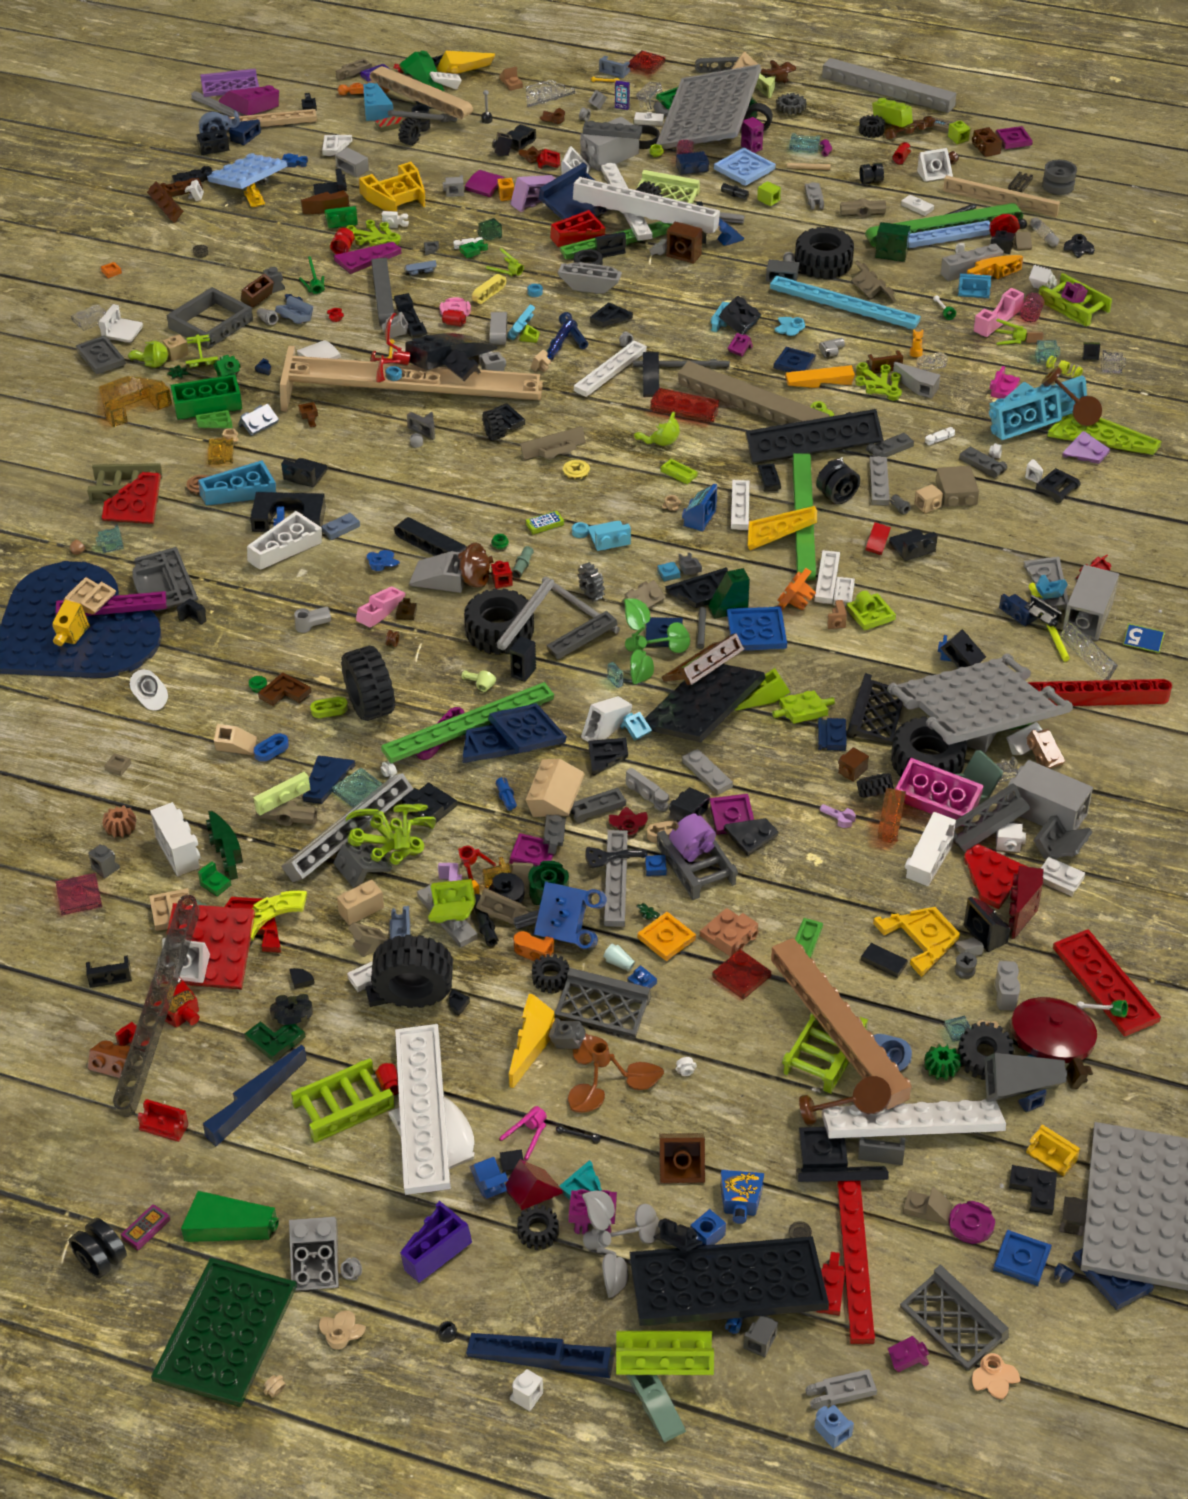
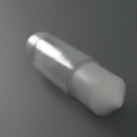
M1032 218L1030 226L1051 247L1058 245L1059 238L1039 218Z

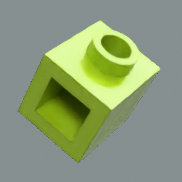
M961 120L950 123L948 137L956 144L967 142L970 139L971 128Z
M768 181L758 187L757 200L769 206L774 205L780 201L781 187Z

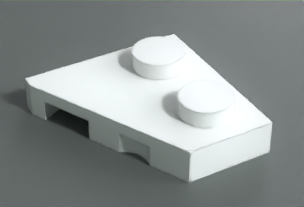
M325 135L322 149L323 155L334 156L345 149L352 142V135Z

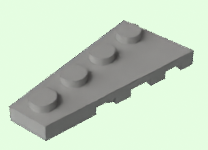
M1060 557L1024 561V567L1035 585L1041 575H1046L1049 582L1064 579ZM1066 589L1059 598L1044 599L1046 604L1051 607L1054 606L1059 610H1066L1069 602Z

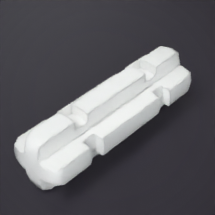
M478 237L476 239H462V241L454 240V249H459V246L470 242L477 243V241L483 239Z
M948 427L927 435L925 443L932 445L953 437L955 430L952 427Z

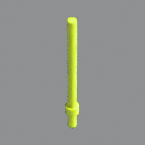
M1030 583L1028 587L1031 594L1042 598L1037 591L1035 583ZM1046 624L1064 662L1069 661L1070 657L1056 627H1050Z

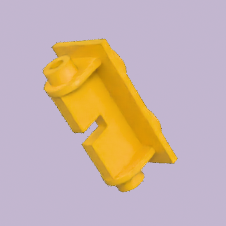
M255 184L247 186L244 194L250 206L259 207L265 205Z

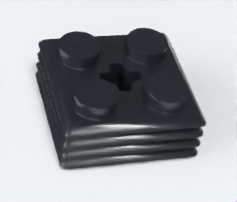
M736 296L721 311L718 317L736 332L743 335L758 322L761 313L755 307L749 305L744 298Z

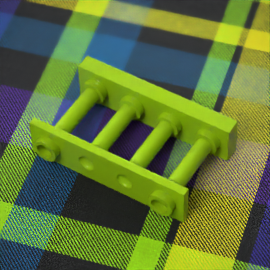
M1064 273L1060 276L1059 285L1053 289H1049L1044 285L1039 287L1037 301L1086 327L1091 324L1094 312L1101 309L1109 313L1112 304V298ZM1066 282L1072 284L1080 283L1088 290L1084 302L1078 303L1068 301L1061 297V294L1058 292L1064 290ZM1088 302L1094 306L1087 309L1083 305Z
M810 1013V1020L790 1053L786 1052L783 1057L784 1074L788 1076L793 1066L822 1078V1081H824L823 1091L831 1094L849 1064V1060L841 1050L838 1054L835 1053L833 1055L807 1044L810 1037L813 1036L837 1046L828 1033L816 1029L819 1022ZM860 1016L863 1026L867 1030L868 1019ZM804 1051L830 1062L831 1067L824 1070L798 1059V1057Z
M371 1058L360 1061L351 1067L291 1092L293 1107L298 1108L303 1105L312 1120L309 1127L314 1143L395 1108L391 1090L387 1089L381 1092L371 1077L374 1074ZM363 1079L373 1096L360 1100L351 1085L352 1083ZM341 1088L345 1090L353 1104L344 1109H340L332 1095V1092ZM324 1097L333 1114L320 1118L311 1101Z
M616 1331V1375H714L712 1331Z

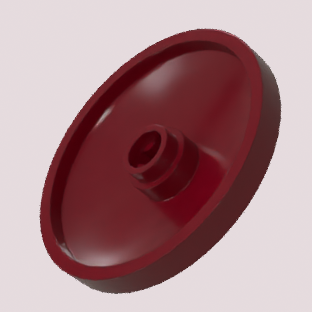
M1036 997L1020 1003L1015 1008L1010 1022L1011 1033L1015 1041L1025 1051L1037 1058L1064 1060L1065 1063H1070L1073 1058H1081L1083 1060L1091 1054L1097 1040V1029L1092 1019L1079 1007L1057 998Z

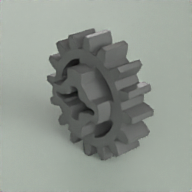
M789 93L786 95L782 94L781 97L778 96V99H776V109H779V112L783 111L784 114L787 112L789 115L805 111L807 104L804 96L795 95V93H790V95Z
M590 562L580 565V568H578L579 574H577L580 579V589L584 590V595H588V599H591L592 602L602 599L605 595L602 574H599L598 568L595 569L594 564Z

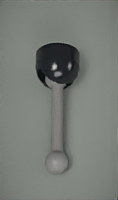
M484 90L485 112L482 113L481 121L482 123L489 124L493 121V117L488 112L487 95L489 92Z

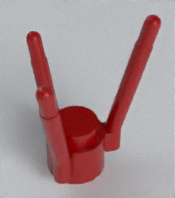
M469 845L458 849L461 862L464 863L468 878L472 879V881L473 876L470 865L477 861L478 856L493 867L496 866V863L481 853L479 849L474 850Z

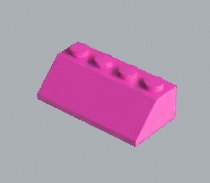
M910 758L895 788L896 801L930 814L936 812L957 820L978 806L984 785Z

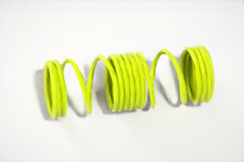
M1051 355L1046 362V367L1051 368L1053 366L1054 368L1057 357L1054 359V356ZM1061 360L1058 367L1061 368L1062 374L1068 372L1070 362ZM1075 365L1073 366L1072 372L1070 373L1071 376H1072V373H1073V371H1074V369H1075ZM1077 367L1072 378L1081 376L1083 368Z

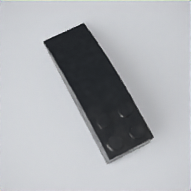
M457 333L425 335L422 338H414L412 341L405 343V352H410L409 363L425 370L444 366L442 361L454 349H457L459 352L464 351L469 358L497 350L496 345L482 339Z

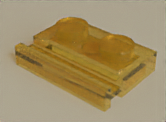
M232 437L231 440H226V438L209 439L208 464L220 465L226 464V462L233 464L234 438Z

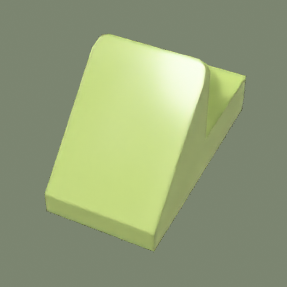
M760 74L755 88L766 97L771 98L775 88V76L765 78Z

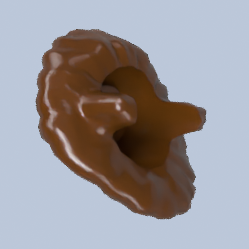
M771 60V69H761L760 74L767 77L775 76V82L783 81L785 84L788 81V73L796 71V66L790 62H785L779 66L777 62Z
M471 543L466 547L465 551L458 554V559H461L460 571L466 584L474 588H480L487 584L490 564L494 563L492 556H487L486 550L480 543Z

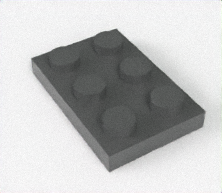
M105 335L76 345L77 352L96 375L126 364L125 358Z

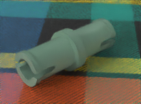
M525 546L521 555L517 557L516 564L512 570L513 577L520 578L525 568L529 566V560L534 553L531 547Z

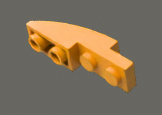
M1005 255L987 258L976 262L974 268L967 270V274L990 275L1000 279L1022 270L1023 256Z

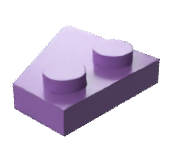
M1082 431L1063 452L1062 456L1064 458H1068V456L1076 457L1081 461L1099 464L1109 454L1110 449Z

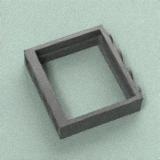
M213 287L166 315L168 328L184 337L209 334L207 338H210V344L209 341L200 342V345L207 349L253 321L252 307ZM214 304H218L235 313L207 332L187 322Z

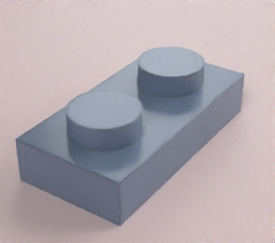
M436 260L406 265L404 267L405 274L413 276L422 271L431 273L437 267Z
M348 513L322 525L321 528L322 532L330 540H333L360 527V521L353 514Z

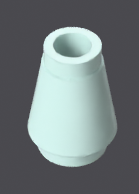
M611 944L603 955L606 962L628 972L635 965V961L619 945Z

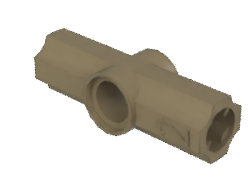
M860 198L857 201L840 203L841 216L858 215L861 218H865L871 214L886 213V200L868 201L865 198Z
M290 800L262 815L256 812V818L276 820L283 826H290L293 822L314 825L317 821L318 810L314 807L297 806L295 802Z

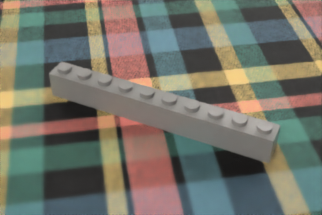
M829 58L823 64L822 78L946 113H949L956 103L957 93L833 58Z

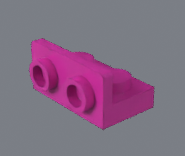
M1002 366L1000 371L996 372L994 380L990 383L991 397L1004 399L1018 387L1020 378L1006 375V367Z

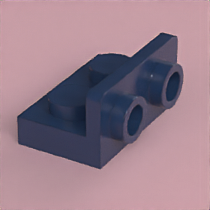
M1006 594L1001 595L999 608L1025 627L1038 619L1024 608L1028 602L1018 595L1013 594L1010 597Z

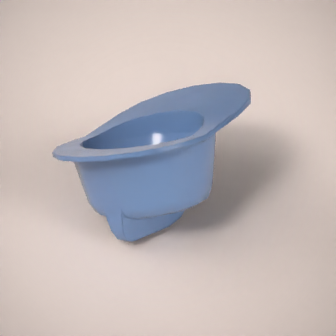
M885 1034L873 1035L877 1044L885 1049L889 1059L897 1064L899 1071L911 1063L912 1050L907 1041Z

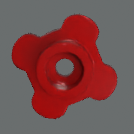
M341 308L327 310L329 319L332 322L341 321L344 317Z

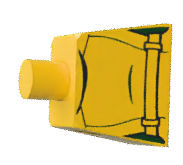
M64 600L52 624L56 633L53 642L58 646H63L65 642L75 644L88 629L89 623L81 604Z

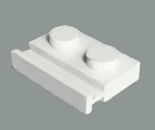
M1048 857L1041 867L1044 869L1043 884L1071 897L1085 877V872L1051 857Z

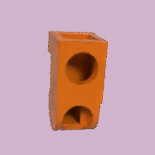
M525 931L514 935V951L524 958L532 961L540 960V956L543 955L546 958V954L551 956L554 951V938L546 936L542 940L531 936L530 933Z

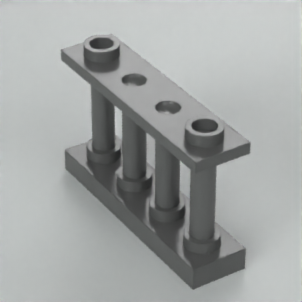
M664 830L658 832L657 847L662 855H665L666 861L692 900L700 898L702 886L727 877L732 886L736 885L737 868L734 864H731L716 840L713 842L714 848L710 851L711 858L690 865L685 862V858L671 843ZM718 864L721 871L702 878L695 877L693 874L695 871Z

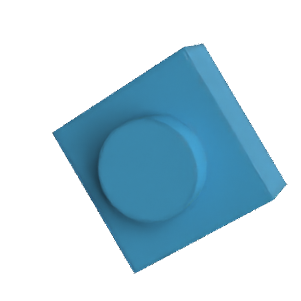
M675 562L657 566V571L664 582L680 578V571Z

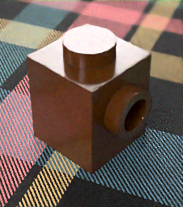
M853 747L839 758L838 773L854 782L868 769L869 756Z

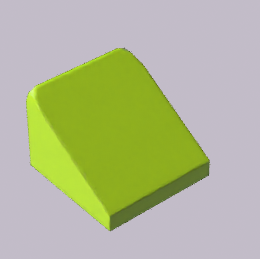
M526 324L521 331L519 341L537 343L540 331Z

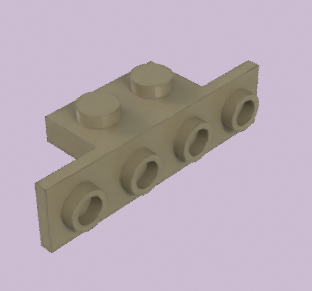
M857 260L855 263L861 272L851 280L853 284L869 299L873 298L879 291H882L895 302L894 291L889 286L885 287L884 281L881 278L878 280L877 275L873 271L869 272V268L865 263L861 264Z
M583 426L522 442L520 446L524 460L536 456L553 459L558 454H570L571 451L576 450V445L586 443Z

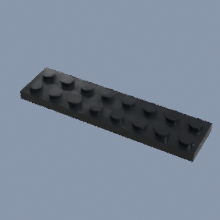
M877 409L745 432L752 464L793 458V453L811 455L869 445L870 443H881L884 440Z

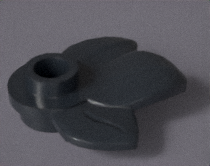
M1075 234L1071 240L1066 241L1064 244V250H1072L1077 258H1080L1085 252L1094 254L1095 251L1094 245L1087 241V238L1082 234Z

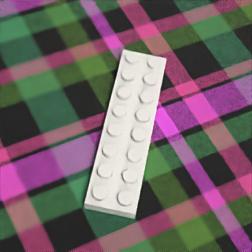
M987 1099L982 1101L901 1103L889 1110L885 1108L877 1114H865L855 1105L835 1106L822 1110V1118L828 1138L1006 1131V1122L997 1101L989 1102Z

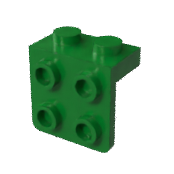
M356 206L325 210L328 228L358 225Z

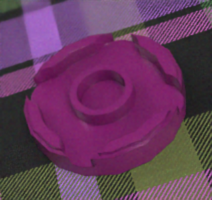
M967 1201V1203L957 1204L951 1210L949 1227L954 1236L962 1242L977 1244L991 1237L995 1227V1218L991 1210L984 1204L976 1201Z

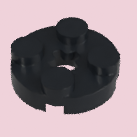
M307 994L290 997L280 995L275 998V1002L270 1006L271 1019L273 1021L277 1019V1023L283 1025L302 1022L301 1018L307 1015L308 1019L313 1014L312 1002Z

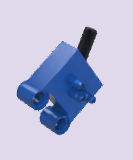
M545 882L540 909L515 917L513 919L516 929H520L536 923L534 935L548 936L557 940L575 943L583 949H593L598 943L597 935L589 930H581L586 905L595 909L603 908L607 902V897L602 891L596 889L586 891ZM597 893L600 900L594 905L591 898ZM586 934H589L591 937L588 945L583 943V937Z

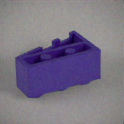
M440 1200L435 1205L436 1209L432 1215L427 1216L424 1220V1225L420 1231L414 1233L400 1252L404 1270L418 1283L472 1243L468 1224Z

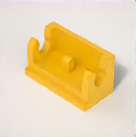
M1043 1124L1029 1142L1031 1144L1026 1150L1027 1154L1063 1177L1077 1162L1080 1152L1078 1146Z

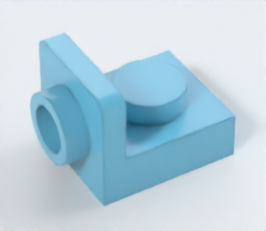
M641 712L626 715L620 725L621 729L627 728L634 741L652 731Z

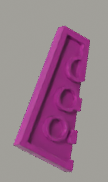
M394 242L334 255V261L349 274H353L372 266L371 259H390L402 254L398 245Z

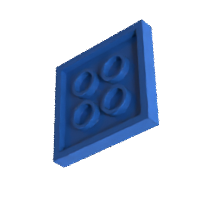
M781 606L727 609L730 635L737 633L744 650L787 649V638Z

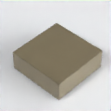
M114 753L104 765L105 771L122 776L131 765V758Z

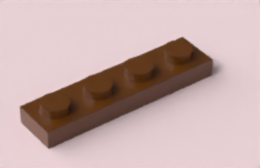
M155 181L150 186L147 193L168 218L175 223L184 212L160 183Z

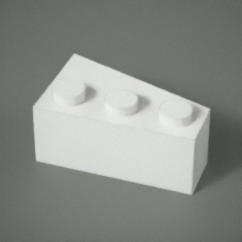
M933 812L919 843L913 851L912 857L907 859L905 869H907L906 878L929 886L952 848L956 824L955 819Z

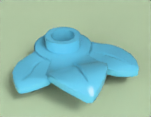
M779 317L778 321L781 325L774 330L780 334L786 333L788 336H793L805 328V322L800 317Z

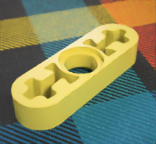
M496 274L474 290L472 300L479 304L484 303L505 287L506 277Z

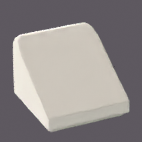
M1032 459L1027 464L1025 478L1038 483L1042 480L1043 469Z

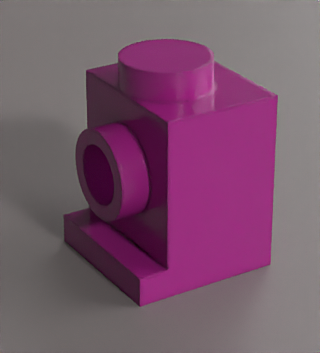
M1066 282L1061 297L1072 303L1084 302L1088 290L1080 283L1072 284Z

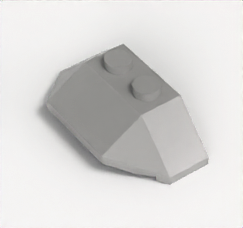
M578 262L561 264L558 275L573 290L604 294L618 284L622 272L611 266Z

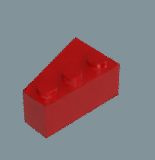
M588 210L551 224L550 239L557 247H562L605 235L606 228Z

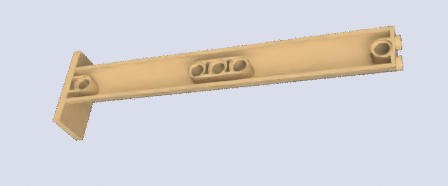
M288 346L280 381L281 411L285 412L288 411L294 382L540 401L543 381H540V374L480 370V374L474 371L463 381L447 367L425 370L416 365L408 364L407 366L396 363L383 364L385 381L378 383L376 382V373L379 362L295 356V346ZM390 366L399 367L402 370V377L397 381L388 380L385 377V370Z

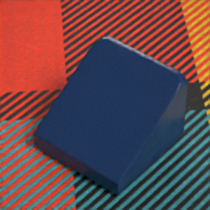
M1043 1089L1019 1099L1018 1103L1025 1112L1032 1111L1044 1105L1047 1091Z

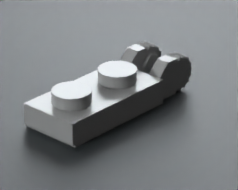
M812 182L805 184V193L810 208L815 209V205L819 204L820 209H824V199L820 183Z
M633 768L626 771V785L628 788L639 793L645 800L654 803V808L659 811H666L669 808L667 803L669 795Z
M868 1369L823 1379L822 1382L811 1384L805 1389L808 1396L826 1392V1395L816 1397L810 1401L811 1408L821 1409L829 1404L831 1406L877 1395L875 1383Z

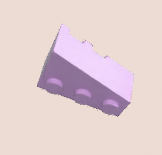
M552 175L517 177L510 205L520 212L525 211L527 207L536 206L537 203L542 202L539 199L540 187L556 178Z

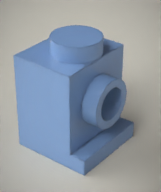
M835 1405L830 1408L824 1406L818 1410L814 1428L833 1449L852 1436L854 1423L851 1420L849 1421Z

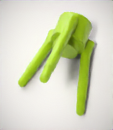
M500 248V251L507 256L504 260L509 263V271L489 266L485 267L488 270L510 276L514 274L520 276L524 270V266L502 248Z
M996 319L999 323L1016 328L1013 331L995 330L994 332L1012 334V338L1015 339L997 342V345L1021 344V341H1025L1027 329L1023 328V326Z

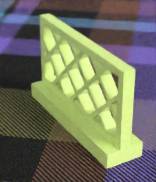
M643 170L642 179L639 185L645 181L646 183L648 181L651 184L655 183V187L658 185L659 188H662L660 194L669 193V195L662 197L673 198L682 202L687 201L690 204L693 203L696 195L700 192V180ZM682 194V196H683L682 198H679V199L676 198V196Z

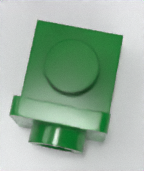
M213 861L202 867L198 872L200 886L216 897L232 886L231 880L217 871L216 864Z

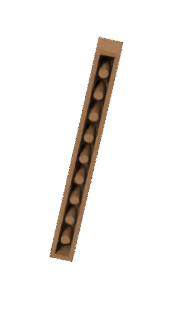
M794 938L773 946L771 952L773 964L863 1079L869 1076H878L889 1084L892 1093L891 1100L886 1109L889 1110L908 1101L912 1088L909 1079L904 1078L900 1073L897 1064L892 1062L887 1056L885 1049L877 1044L873 1034L867 1031L861 1019L854 1015L850 1005L843 1001L838 990L831 986L826 975L817 968L815 961L805 953L804 947L798 944Z

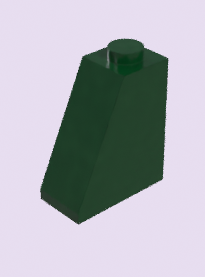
M744 568L727 571L708 605L714 619L726 617L727 609L748 608L750 578Z

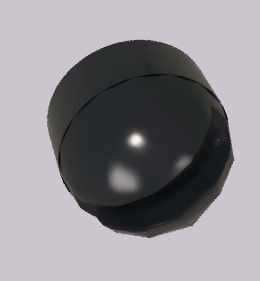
M444 1321L439 1325L438 1337L441 1341L449 1343L456 1339L457 1328L451 1321Z

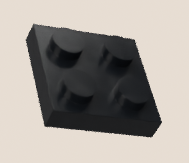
M799 1127L802 1168L848 1167L845 1138H828L825 1127Z

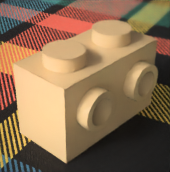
M373 880L362 883L337 896L338 912L346 923L351 925L353 922L355 923L383 909V893Z

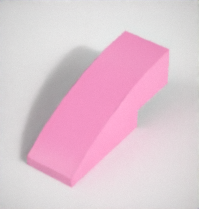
M391 586L370 596L369 603L358 608L356 621L368 627L376 625L397 607L406 593Z

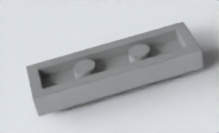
M699 749L682 756V762L717 796L733 787V781Z

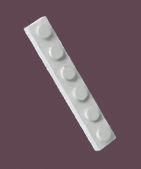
M632 341L576 383L574 391L587 397L643 355V352L647 351V346Z

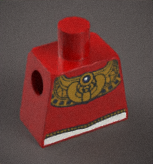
M180 977L148 999L151 1013L174 1027H179L186 1021L190 1025H195L200 1019V1016L197 1014L199 1011L197 998Z

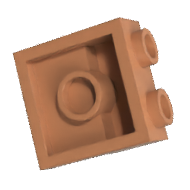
M726 908L700 930V937L732 957L737 952L742 951L750 940H754L759 932L758 923L744 913L738 916Z

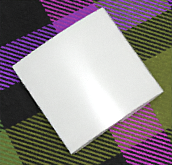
M325 340L297 350L298 356L331 359L341 357L338 350Z

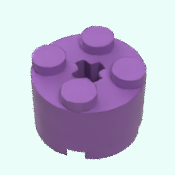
M691 814L677 823L679 825L676 831L672 829L669 835V840L682 856L689 862H692L697 856L704 852L708 853L714 848L713 842L716 832L700 814L699 816Z

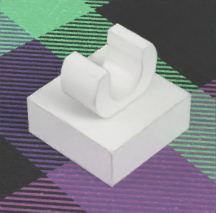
M197 180L192 181L191 185L185 189V193L191 192L188 196L189 199L194 198L195 201L202 199L204 191Z

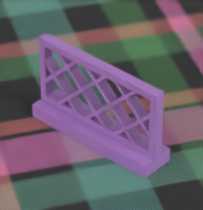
M256 69L200 75L204 97L224 95L230 90L259 87Z

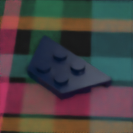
M494 725L466 730L462 763L519 754Z

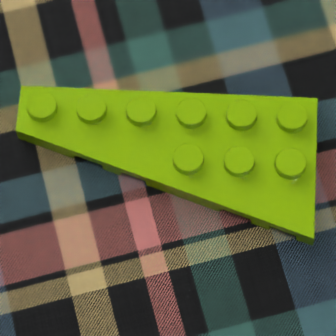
M1073 413L1062 416V420L1057 421L1047 434V437L1074 441L1084 431L1106 447L1154 455L1162 442L1101 417L1093 425H1081L1074 419Z

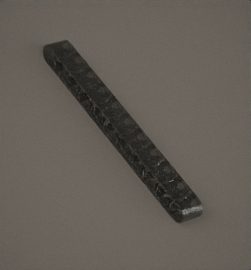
M184 895L178 900L116 1088L113 1104L118 1113L123 1117L132 1116L137 1110L200 915V908L196 898L192 895ZM193 905L191 909L185 910L187 906ZM187 924L185 928L179 929L181 925ZM181 943L179 947L172 948L173 945ZM174 962L173 966L166 967L167 964ZM168 982L166 986L160 987L161 983ZM162 1001L159 1006H153L154 1003ZM150 1021H156L152 1026H147ZM143 1041H149L147 1045L140 1046ZM143 1061L141 1065L134 1066L135 1062ZM130 1081H136L133 1086H127ZM124 1101H130L127 1106L120 1107Z

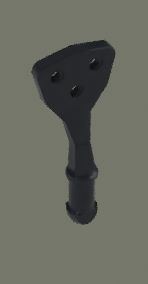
M587 847L585 850L586 862L592 869L602 867L610 862V860L616 858H645L648 855L647 850L642 848L617 852H605L592 847Z

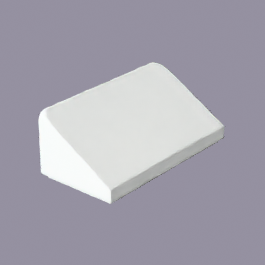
M1037 722L1006 737L1012 755H1022L1031 750L1027 745L1026 738L1032 730L1042 731Z

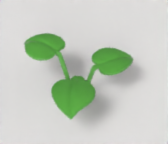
M629 598L624 599L626 621L631 629L638 631L633 633L632 637L626 639L625 647L628 651L633 652L630 660L631 678L633 684H637L649 679L654 673L652 658L646 656V652L642 650L647 644L669 641V649L674 653H681L689 647L690 635L684 625L676 622L669 625L667 638L646 641L645 637L639 634L645 629V624L650 621V611L642 601Z

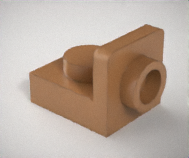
M836 600L835 608H832V613L828 614V629L846 628L847 614L843 600Z

